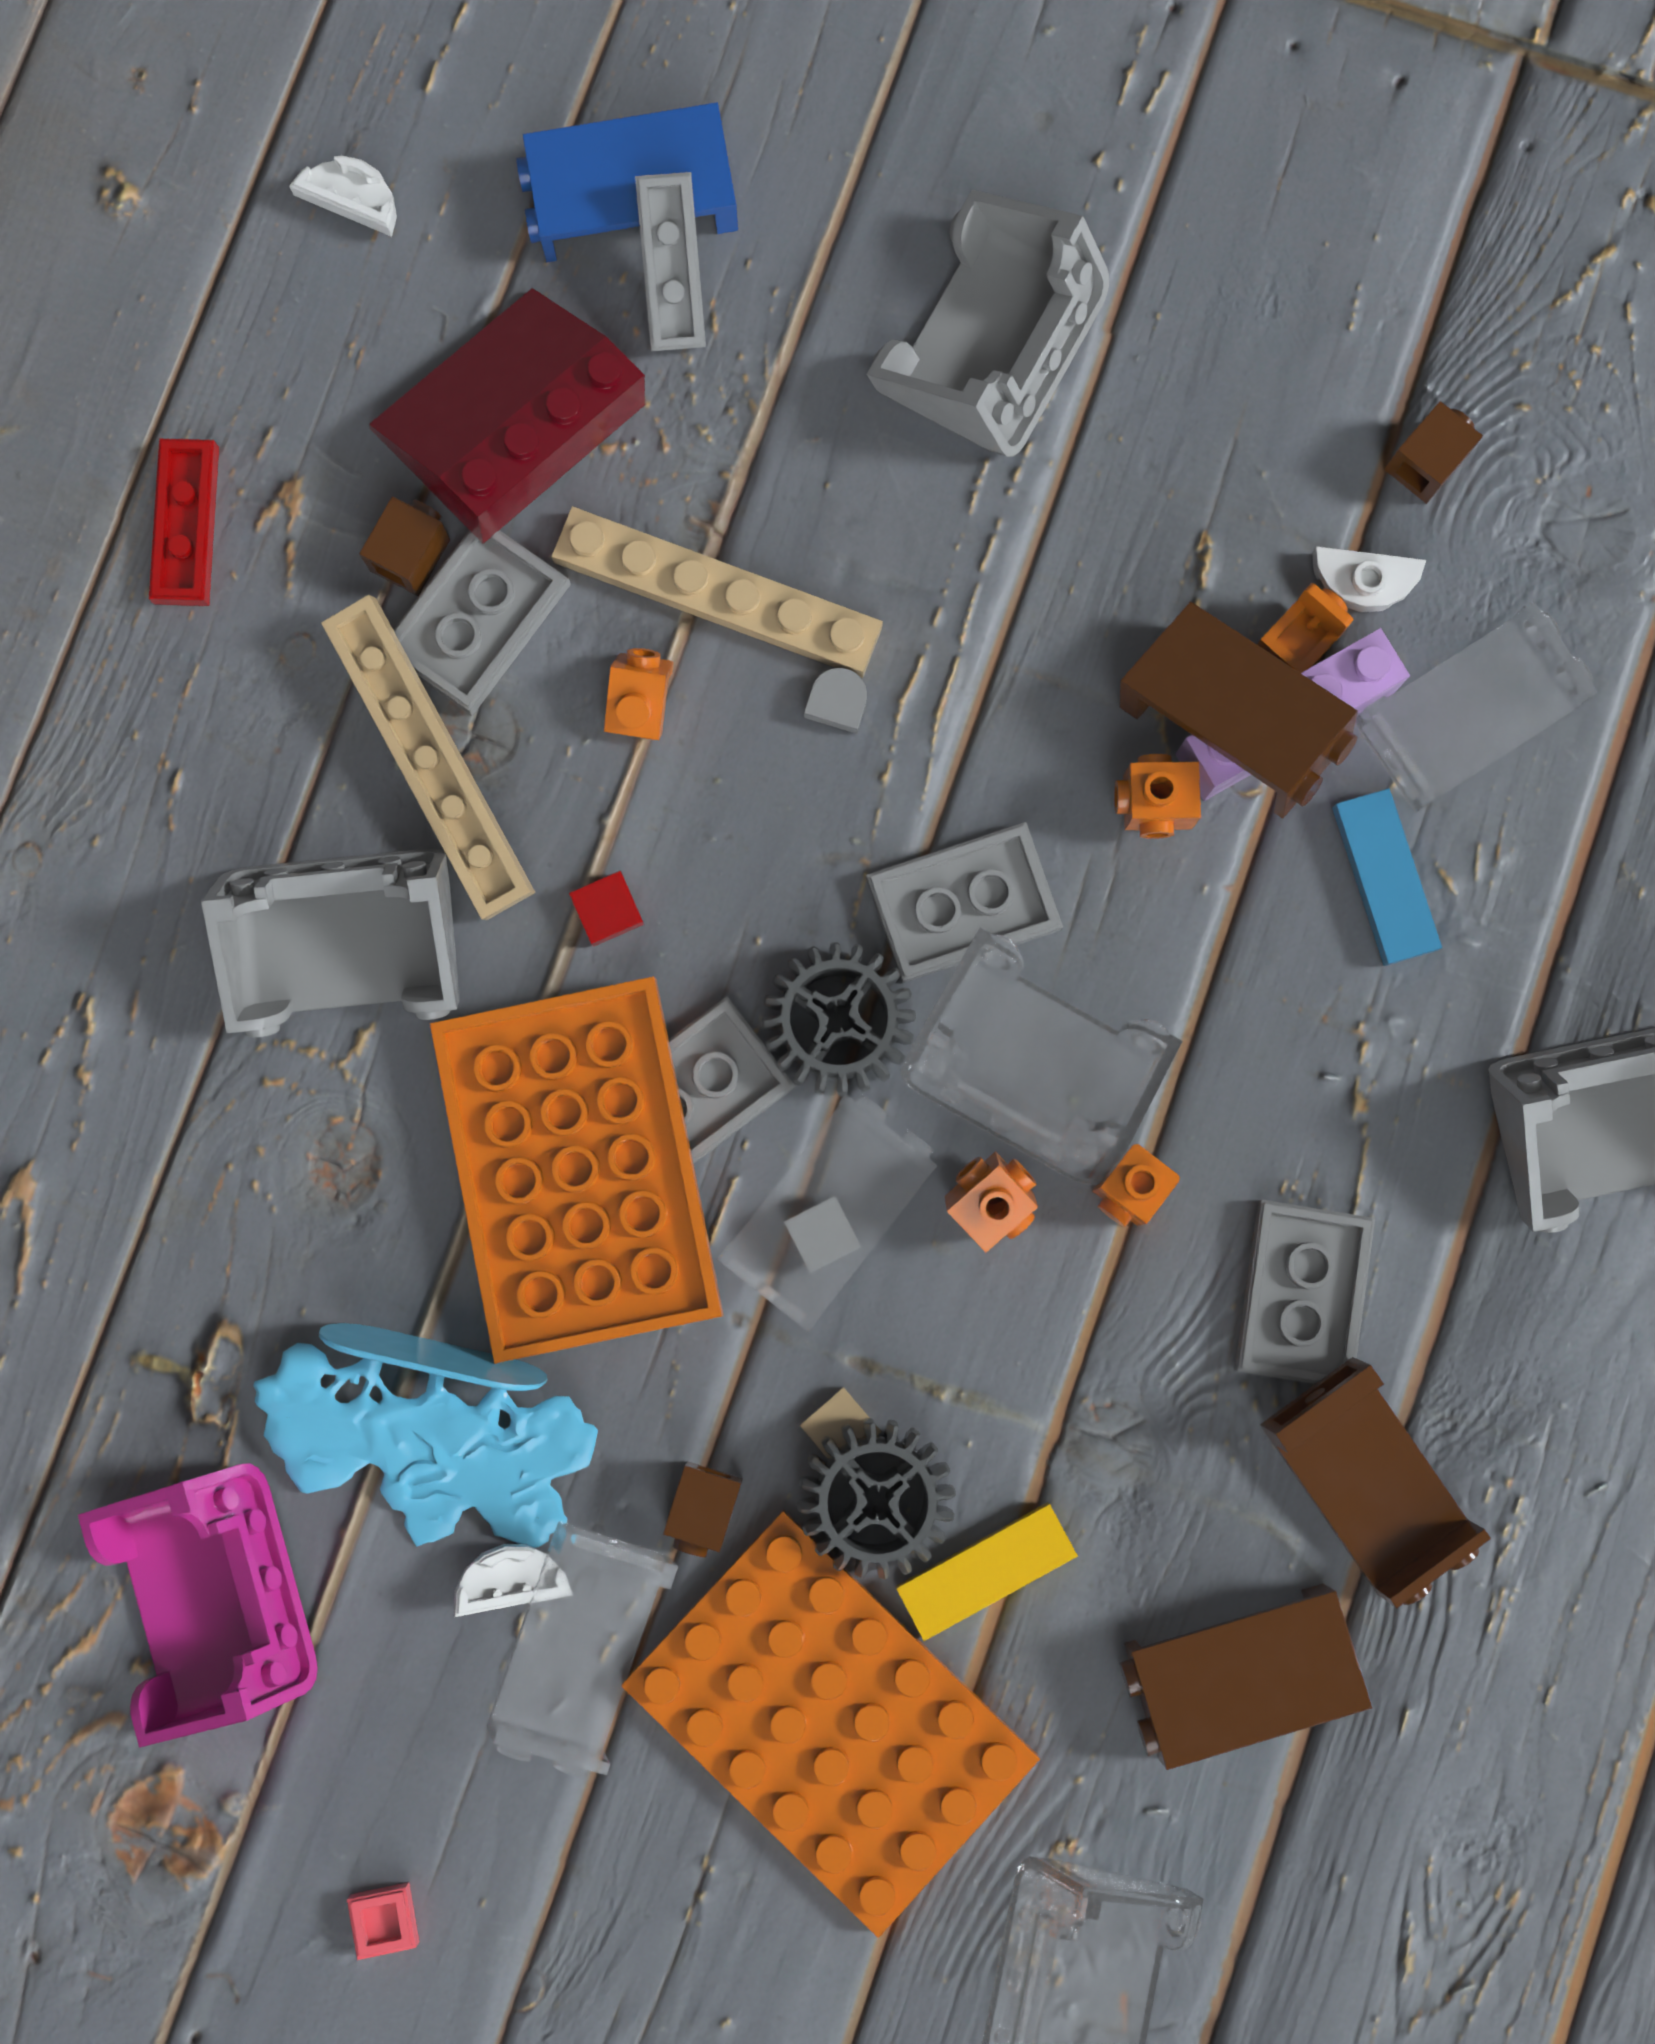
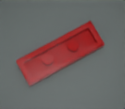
M159 438L149 600L154 605H210L219 446L215 440Z

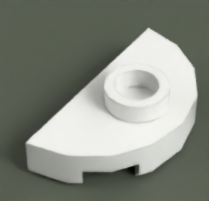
M342 155L334 156L335 161L321 163L311 170L308 166L305 167L290 184L289 187L294 196L392 237L397 219L394 197L380 172L365 161Z
M1317 546L1312 552L1314 575L1317 580L1320 579L1326 589L1335 592L1345 602L1347 608L1358 612L1384 611L1391 605L1403 600L1420 581L1426 560Z
M502 1544L482 1552L464 1569L454 1593L453 1614L455 1617L571 1595L572 1592L565 1573L547 1553L527 1544Z

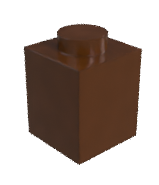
M1439 401L1397 450L1384 470L1427 504L1468 457L1483 435L1475 429L1472 420L1466 414L1457 409H1450Z
M392 496L359 555L370 572L419 596L450 542V538L440 521L442 516L432 507L415 499L408 505Z
M688 1461L684 1466L663 1535L675 1538L672 1547L684 1553L704 1558L707 1556L708 1549L720 1553L743 1478Z

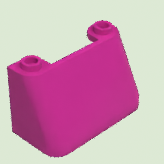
M250 1463L239 1464L78 1514L85 1545L89 1554L96 1562L104 1566L127 1562L156 1671V1676L144 1680L136 1687L131 1698L130 1715L139 1748L248 1721L300 1697L312 1689L316 1681L318 1669L316 1654L270 1487L265 1475L258 1467Z

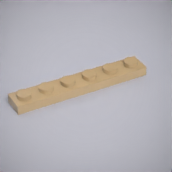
M573 506L552 554V559L557 565L826 665L849 669L861 678L865 674L883 626V621Z
M367 595L321 622L481 919L489 920L536 893L377 599Z

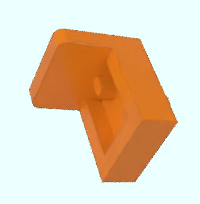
M1311 583L1298 600L1260 639L1257 645L1302 673L1314 666L1340 638L1354 619L1347 612L1348 608L1345 602L1335 592L1326 588L1321 590L1316 584Z
M632 648L627 650V654H618L610 667L604 732L653 740L660 739L663 731L668 680L672 675L673 661L660 659V653L643 648Z
M1134 1144L1128 1149L1116 1167L1104 1174L1092 1192L1102 1199L1097 1207L1116 1223L1126 1227L1131 1221L1136 1226H1140L1150 1221L1179 1183L1180 1177L1142 1146Z

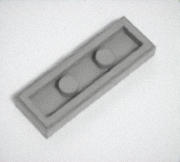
M691 172L635 176L651 351L706 347Z

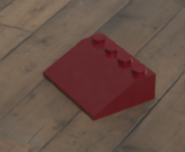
M531 288L369 423V427L484 544L645 406V375L604 334L537 290Z

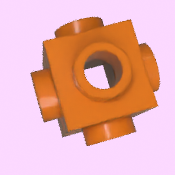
M1168 754L1142 755L1137 758L1138 762L1129 764L1123 775V780L1115 781V813L1124 814L1125 830H1140V837L1161 839L1174 836V830H1191L1201 819L1199 762H1172V756Z
M996 1151L985 1161L981 1157H977L969 1162L955 1178L958 1185L944 1196L947 1212L985 1253L1005 1236L1013 1239L1020 1235L1033 1222L1035 1215L1032 1212L1038 1208L1034 1192L1031 1190L1037 1185L1034 1178L1015 1158L1007 1164Z

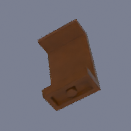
M1191 601L1120 680V708L1138 720L1150 706L1277 792L1274 813L1282 819L1296 803L1303 807L1313 798L1323 781V778L1320 776L1331 762L1337 766L1340 765L1350 754L1358 739L1353 734L1358 710Z
M1352 1357L1269 1417L1260 1426L1373 1589L1380 1597L1397 1609L1402 1604L1410 1605L1424 1598L1432 1589L1431 1583L1448 1570H1458L1470 1564L1478 1556V1548L1488 1542L1491 1537L1484 1528L1466 1518L1379 1392L1378 1388L1384 1385L1374 1368L1370 1364Z
M1322 1583L1302 1589L1303 1599L1143 1647L1136 1640L1124 1643L1129 1660L1119 1662L1130 1698L1139 1695L1146 1718L1137 1720V1726L1147 1756L1157 1754L1158 1759L1166 1770H1170L1372 1709L1336 1590Z

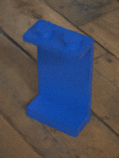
M718 102L522 134L526 156L516 158L522 192L532 191L535 208L525 209L530 241L531 243L541 242L546 263L557 261L554 240L639 227L635 176L691 172L695 217L714 214L717 234L738 231L737 206Z

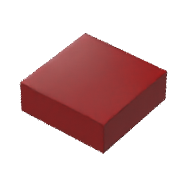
M621 871L569 893L593 947L645 925Z

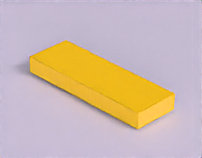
M1047 1502L895 1587L923 1641H926L1073 1560L1078 1555L1051 1505Z

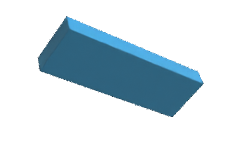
M1390 788L1335 804L1332 810L1383 966L1442 949Z

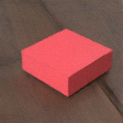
M409 1882L354 1893L348 1897L347 1903L357 1960L409 1950L418 1946L420 1941Z

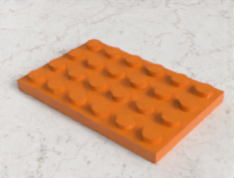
M654 976L430 1023L494 1364L724 1316L657 979Z
M783 1509L623 1681L621 1687L879 1938L1037 1764L1040 1758L1027 1743L845 1568L841 1571L836 1570L833 1567V1556L829 1553L819 1556L815 1551L817 1541L811 1535L806 1536L803 1528Z

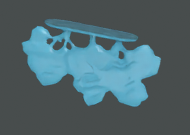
M328 1324L320 1327L319 1337L327 1346L339 1352L363 1358L358 1363L335 1370L329 1364L326 1354L315 1346L306 1343H296L283 1351L281 1364L276 1374L254 1382L253 1386L256 1390L254 1402L261 1410L268 1414L263 1436L269 1442L273 1453L284 1460L286 1473L299 1491L308 1494L336 1488L351 1479L356 1471L370 1463L378 1466L384 1473L380 1487L381 1494L392 1509L402 1511L406 1516L404 1526L416 1547L428 1542L438 1541L453 1534L455 1525L460 1520L462 1512L471 1507H475L483 1519L489 1523L495 1536L505 1538L517 1544H527L534 1548L548 1542L550 1534L560 1531L567 1524V1517L562 1507V1499L559 1493L550 1486L551 1480L588 1467L598 1434V1429L594 1425L584 1423L581 1410L575 1406L569 1396H554L542 1401L533 1408L516 1406L508 1395L507 1390L529 1391L543 1386L547 1382V1374L538 1367L516 1359L494 1364L491 1353L362 1324ZM387 1363L429 1373L426 1392L415 1399H406L393 1395L385 1387L379 1376L382 1364ZM324 1374L336 1375L334 1383L327 1388L321 1386V1378ZM360 1376H364L366 1382L359 1396L349 1403H339L335 1399L336 1392L348 1379H350V1383L358 1384ZM448 1377L491 1387V1389L477 1406H467L455 1394L448 1393L443 1387L444 1378ZM373 1386H377L381 1391L383 1399L380 1403H377L369 1396ZM500 1409L509 1413L511 1419L510 1426L505 1430L498 1426Z

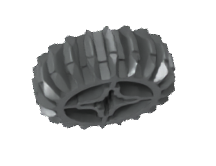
M832 942L829 949L830 960L823 962L819 950L815 946L808 948V958L812 966L805 969L795 957L791 958L788 961V967L796 978L791 981L780 974H776L773 978V984L785 993L784 996L780 997L772 994L765 995L764 1005L779 1011V1015L762 1018V1028L766 1030H780L781 1033L766 1041L767 1050L777 1051L786 1047L788 1052L777 1061V1067L780 1071H784L797 1062L801 1067L794 1076V1083L802 1086L809 1074L812 1073L818 1076L815 1082V1093L819 1095L824 1094L827 1079L837 1080L836 1091L839 1097L847 1096V1079L856 1078L857 1086L862 1093L868 1092L870 1090V1083L866 1073L872 1070L882 1082L887 1081L890 1073L882 1063V1060L886 1058L897 1065H901L905 1060L903 1053L892 1046L893 1043L910 1045L913 1042L914 1034L898 1028V1024L911 1023L916 1019V1012L914 1010L897 1008L898 1004L904 1003L911 998L912 993L910 989L901 988L893 992L889 987L897 982L901 973L897 968H894L882 977L879 976L877 971L881 968L884 959L881 954L876 953L871 958L868 966L860 964L863 951L861 945L855 944L851 949L850 960L840 959V944ZM829 976L855 978L853 983L849 984L842 994L835 997H827L817 991L813 993L807 989L815 981ZM869 988L876 993L884 1007L886 1032L883 1038L871 1030L872 1027L861 1019L858 1012ZM855 997L850 1004L848 1018L849 1023L854 1026V1029L851 1028L844 1032L841 1027L840 1033L832 1032L826 1042L822 1043L827 1036L829 1018L823 1013V1010L827 1012L829 1009L834 1008L835 1012H837V1007L845 1008L851 998ZM795 1002L804 1007L806 1012L819 1025L817 1035L813 1039V1044L807 1053L798 1044L791 1029V1014ZM841 1042H851L861 1048L864 1046L872 1051L867 1057L851 1064L832 1065L822 1062L826 1054L828 1055L831 1049Z
M866 1418L863 1423L866 1437L856 1439L853 1428L847 1423L841 1426L842 1435L847 1442L842 1447L838 1448L835 1441L829 1436H825L821 1440L825 1451L830 1455L827 1461L818 1455L810 1454L808 1456L807 1464L820 1474L818 1478L812 1476H801L799 1478V1487L805 1491L815 1493V1497L798 1500L797 1507L801 1513H817L816 1517L809 1519L803 1524V1531L806 1536L824 1531L825 1535L816 1543L815 1551L819 1556H822L836 1546L838 1551L833 1559V1567L836 1570L841 1571L846 1567L849 1559L853 1557L856 1558L854 1565L856 1578L864 1579L869 1562L876 1563L879 1579L887 1580L890 1574L887 1562L897 1560L901 1572L906 1575L912 1572L907 1554L915 1551L924 1562H928L932 1558L929 1549L923 1543L926 1537L936 1543H944L946 1540L945 1533L939 1527L933 1525L935 1520L943 1522L953 1521L955 1514L952 1509L938 1505V1501L949 1500L955 1497L956 1491L953 1485H936V1481L950 1473V1468L946 1462L936 1463L928 1467L927 1464L935 1457L938 1448L933 1442H930L916 1452L914 1448L920 1437L917 1429L910 1428L902 1441L896 1440L898 1434L897 1421L889 1419L885 1425L884 1436H876L874 1420ZM871 1452H885L899 1456L905 1461L898 1467L893 1466L885 1473L873 1474L866 1471L860 1464H857L853 1458ZM840 1470L847 1478L848 1483L853 1487L855 1494L851 1504L844 1510L845 1515L834 1523L828 1512V1493L835 1475ZM919 1473L923 1483L924 1499L920 1515L912 1526L899 1510L898 1504L900 1496L910 1487L908 1482ZM858 1477L861 1478L868 1488L876 1485L878 1492L881 1486L889 1489L885 1497L889 1504L890 1512L895 1519H892L884 1509L877 1512L875 1506H873L871 1512L864 1508L867 1500L862 1484L857 1479ZM879 1524L888 1528L894 1535L896 1534L898 1539L883 1544H865L848 1536L854 1531L858 1533L868 1525Z

